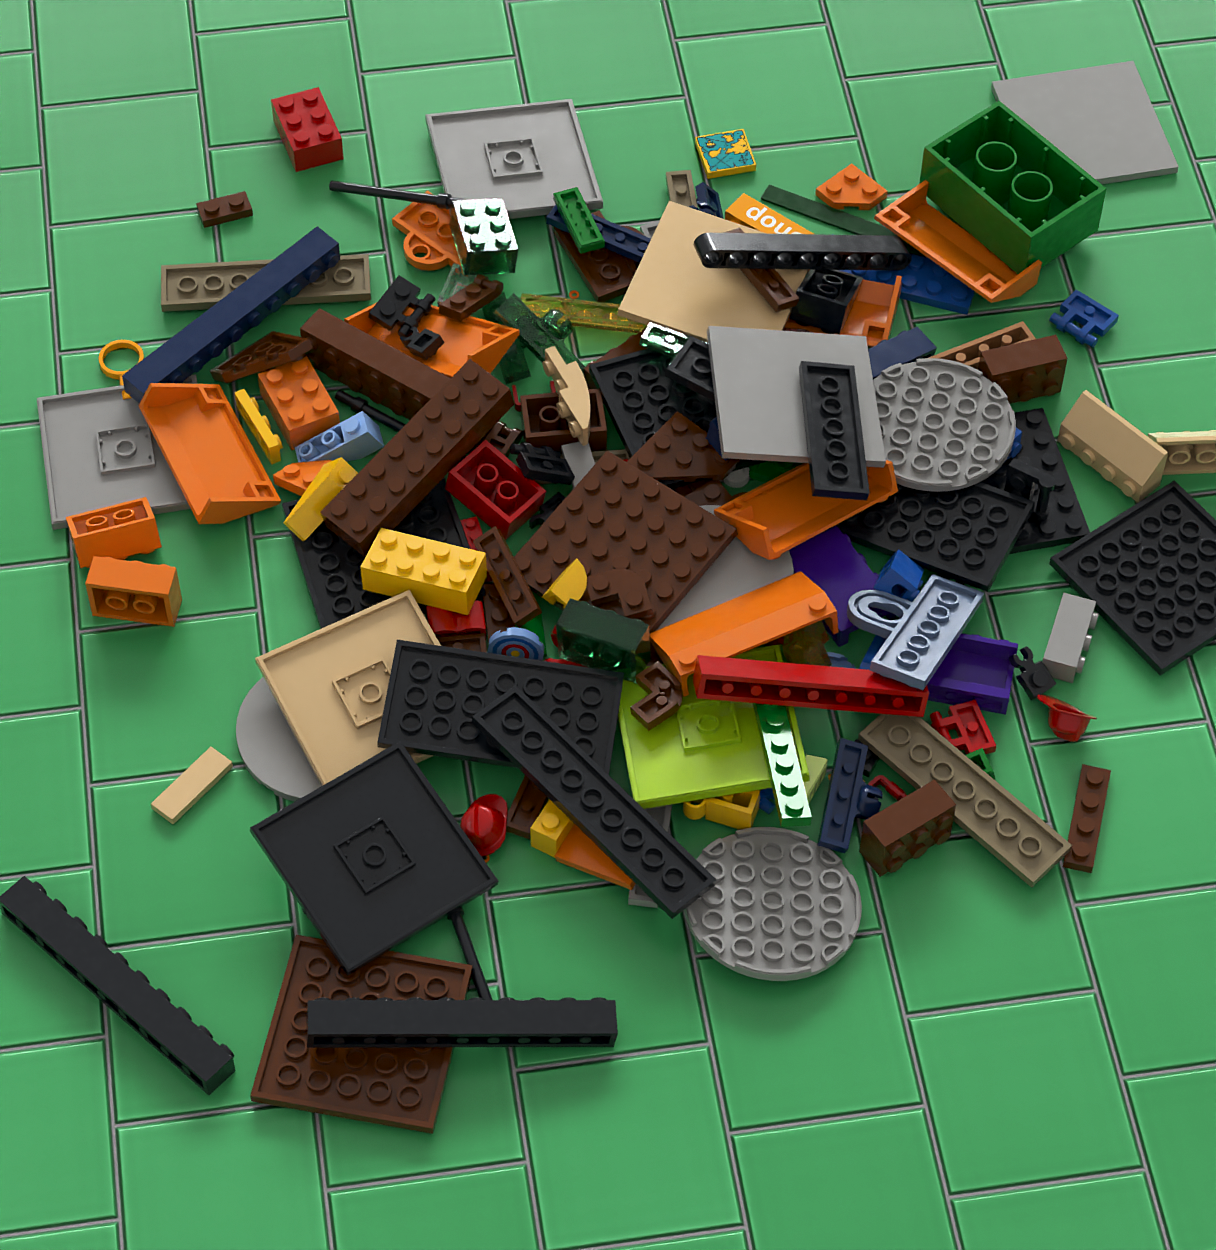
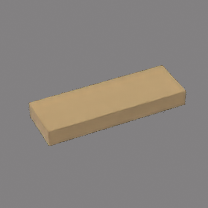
M210 747L151 803L152 809L171 824L176 823L233 768L232 761L213 747Z

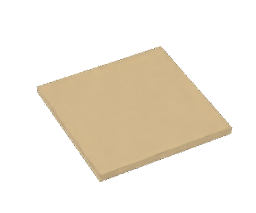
M669 201L618 308L617 315L686 339L693 336L708 344V326L783 331L792 307L775 312L740 269L704 267L693 245L695 239L703 233H723L736 228H741L744 233L764 232ZM809 269L775 270L796 293Z
M410 590L255 658L261 674L321 786L385 750V748H378L377 742L397 640L441 646ZM408 752L415 763L432 757V755Z

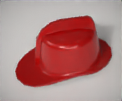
M1042 694L1037 695L1038 700L1049 706L1048 725L1054 734L1061 739L1077 742L1080 736L1085 733L1090 720L1097 719V717L1085 714L1057 698Z
M487 794L479 797L470 805L461 819L460 827L481 856L494 853L505 840L508 807L504 798L497 794Z

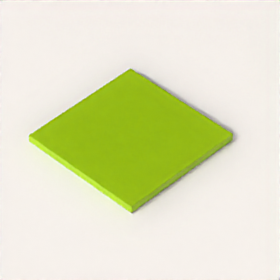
M779 644L754 648L732 657L737 659L783 662ZM650 666L616 671L624 673L618 718L632 796L643 809L772 788L753 703L697 699L693 684V673L687 679L689 695L683 697L679 710L648 731L631 715L630 707L649 695L636 683L635 676ZM785 706L803 782L810 781L794 707Z

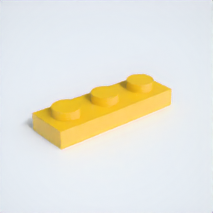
M245 389L234 392L238 412L271 465L281 461L280 449L283 448L282 442L277 434L273 435L270 431L271 426L267 417L260 415L256 399L254 397L250 398Z

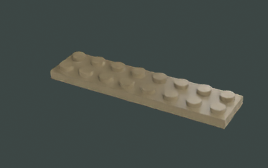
M369 254L340 256V260L333 268L326 270L315 282L308 284L297 296L291 297L282 305L371 300ZM274 259L161 265L162 312L210 309Z
M880 714L859 733L858 740L867 745L874 754L915 789H919L935 779L956 804L953 821L1031 888L1071 851L1072 845L922 718Z

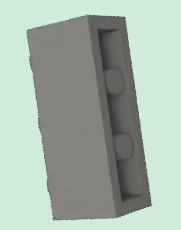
M1063 592L1043 657V664L1052 678L1073 683L1075 674L1082 673L1086 658L1082 657L1081 654L1082 651L1088 652L1092 635L1088 634L1089 628L1095 629L1099 613L1094 612L1096 601Z

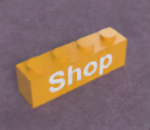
M745 193L725 211V220L767 234H814Z

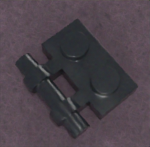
M398 275L369 312V318L389 331L397 324L401 327L397 332L400 337H407L411 332L410 328H418L420 319L423 316H427L432 310L431 305L436 299L429 293L424 299H418L417 297L421 289ZM409 307L414 309L410 316L404 315Z
M524 442L520 444L512 443L510 445L509 451L511 454L518 455L516 461L525 478L547 481L553 484L571 485L575 476L567 460L560 458L561 454L559 451H555L548 446L533 447L530 443Z

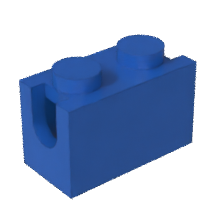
M898 549L881 568L873 588L912 602L919 594L920 590L918 589L924 582L921 580L924 569Z

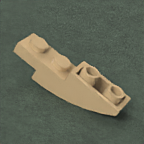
M555 346L545 349V361H543L542 365L546 375L553 378L556 391L559 394V403L556 404L557 411L561 418H566L572 436L574 438L577 437L582 446L588 444L590 435V397L586 380L576 361L566 364Z

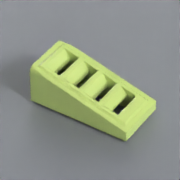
M806 754L805 759L810 781L803 783L808 803H810L826 775L828 760Z

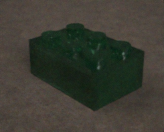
M503 198L452 201L449 225L464 276L515 273L518 246Z
M569 599L556 623L559 658L589 668L624 673V680L637 684L635 676L645 670L651 659L649 625L639 619H630L612 610H604L592 606L585 601Z

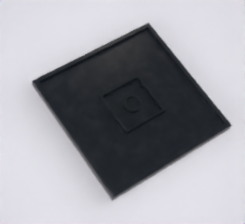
M401 741L250 827L251 834L347 976L497 886L499 882Z

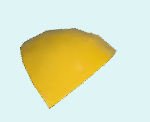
M577 558L561 573L542 596L552 605L556 601L564 604L565 610L572 609L587 586V575L584 566Z

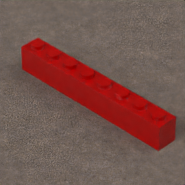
M697 655L693 675L697 699L924 717L929 697L927 685L924 690L866 669Z

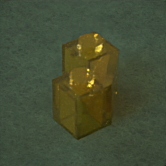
M822 621L783 636V653L788 663L819 666L832 665L824 647L829 637Z

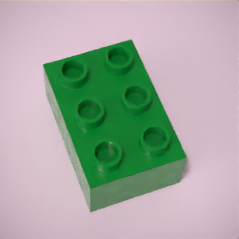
M997 101L925 146L919 182L920 184L927 180L929 182L927 197L1017 274L1021 273L1038 259L1042 262V268L1097 232L1107 189L1001 101Z

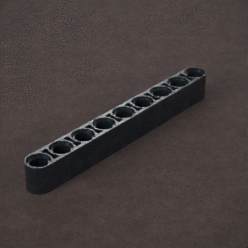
M703 233L695 239L693 244L702 265L706 268L897 271L905 269L912 261L911 254L903 239L898 236Z

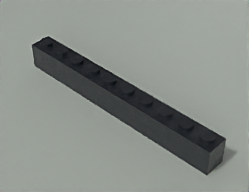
M23 876L0 896L1 913L206 1094L210 1095L236 1071L233 1060L234 1054L229 1047L223 1043L221 1045L217 1044L206 1027L203 1025L198 1027L191 1021V1016L184 1008L180 1006L176 1008L171 1004L170 998L162 989L158 988L155 990L141 971H133L123 955L119 952L114 954L110 951L107 943L100 935L95 934L93 936L87 931L88 928L85 923L77 916L72 918L67 913L66 907L58 899L52 900L49 898L46 890L37 881L32 883Z
M322 997L308 1000L306 1013L307 1048L614 1047L618 1034L615 1000H606L601 997L592 998L591 1000H576L571 997L560 1000H546L540 997L530 1000H515L510 997L499 1000H485L479 997L469 1000H454L448 997L438 1000H423L417 997L407 1000H393L386 997L377 1000H362L355 997L346 1000H331Z

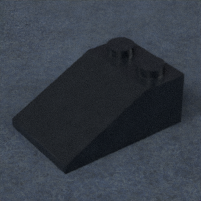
M810 269L796 291L799 301L797 306L792 307L789 319L795 320L802 326L811 325L821 328L823 332L828 334H840L856 299L863 277L840 270Z

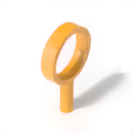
M115 340L105 345L100 351L99 365L101 371L106 376L118 379L120 385H124L122 375L129 370L113 371L107 368L104 364L105 357L115 349L128 348L138 353L140 356L139 363L144 359L142 348L133 341ZM125 390L122 391L123 399L132 398Z

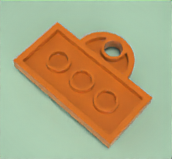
M412 202L392 218L393 226L407 235L403 244L404 256L407 262L420 270H438L449 264L468 277L502 249V241L476 223L452 225L449 209H441L437 205ZM417 253H425V254H427V255L424 256V257H416V256H414V255L417 254Z

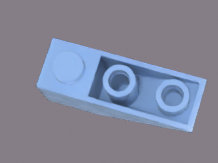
M361 411L296 446L295 451L298 462L335 460L340 457L347 462L362 459L383 448L384 444L379 426L367 414Z

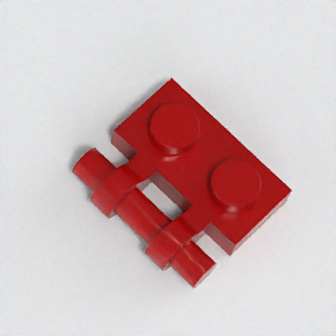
M976 700L949 706V717L942 718L939 711L930 714L931 727L958 750H965L966 754L983 748L985 754L996 751V743ZM955 729L959 738L952 739L948 731Z

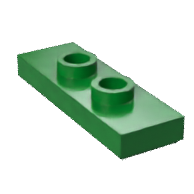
M578 187L553 193V200L580 254L605 247V240Z

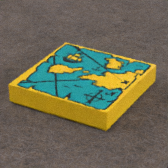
M744 129L695 137V145L707 179L756 171V162Z

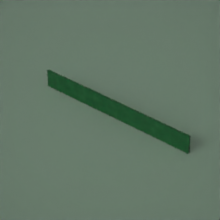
M768 185L761 197L763 201L856 235L897 236L884 226L772 185ZM904 241L908 251L911 254L926 257L924 254H922L917 249H915L910 244Z

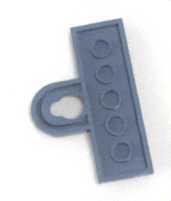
M932 574L913 602L879 590L856 592L848 601L847 617L856 627L887 639L872 659L870 671L900 681L910 687L924 690L983 602L984 592ZM869 607L893 613L900 619H883L876 612L870 610Z

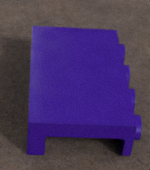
M834 526L793 547L789 552L793 562L794 574L800 571L826 593L836 608L838 633L833 634L824 619L819 622L837 646L841 647L848 643L849 633L859 629L847 617V606L850 597L862 590H875L873 587L878 574L876 572L873 573L868 567L865 557L861 553H857L848 535L843 534L837 526ZM869 607L870 610L876 612L881 618L886 616L888 620H893L896 617L895 614L885 610Z
M961 633L927 684L929 690L928 701L957 705L976 700L980 710L1006 715L1014 666L1011 665L1009 657L1017 654L1018 644L1004 639L996 640L976 634Z

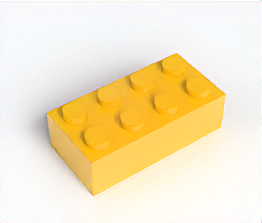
M381 528L360 567L363 590L391 597L410 590L417 603L464 615L469 614L487 577L486 553L385 528Z

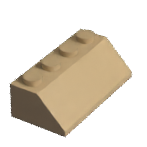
M1085 390L1062 421L1057 441L1065 449L1072 451L1081 458L1086 465H1090L1099 472L1105 480L1116 485L1126 496L1139 503L1160 486L1168 452Z
M1216 430L1148 433L1147 436L1168 452L1163 475L1216 473Z

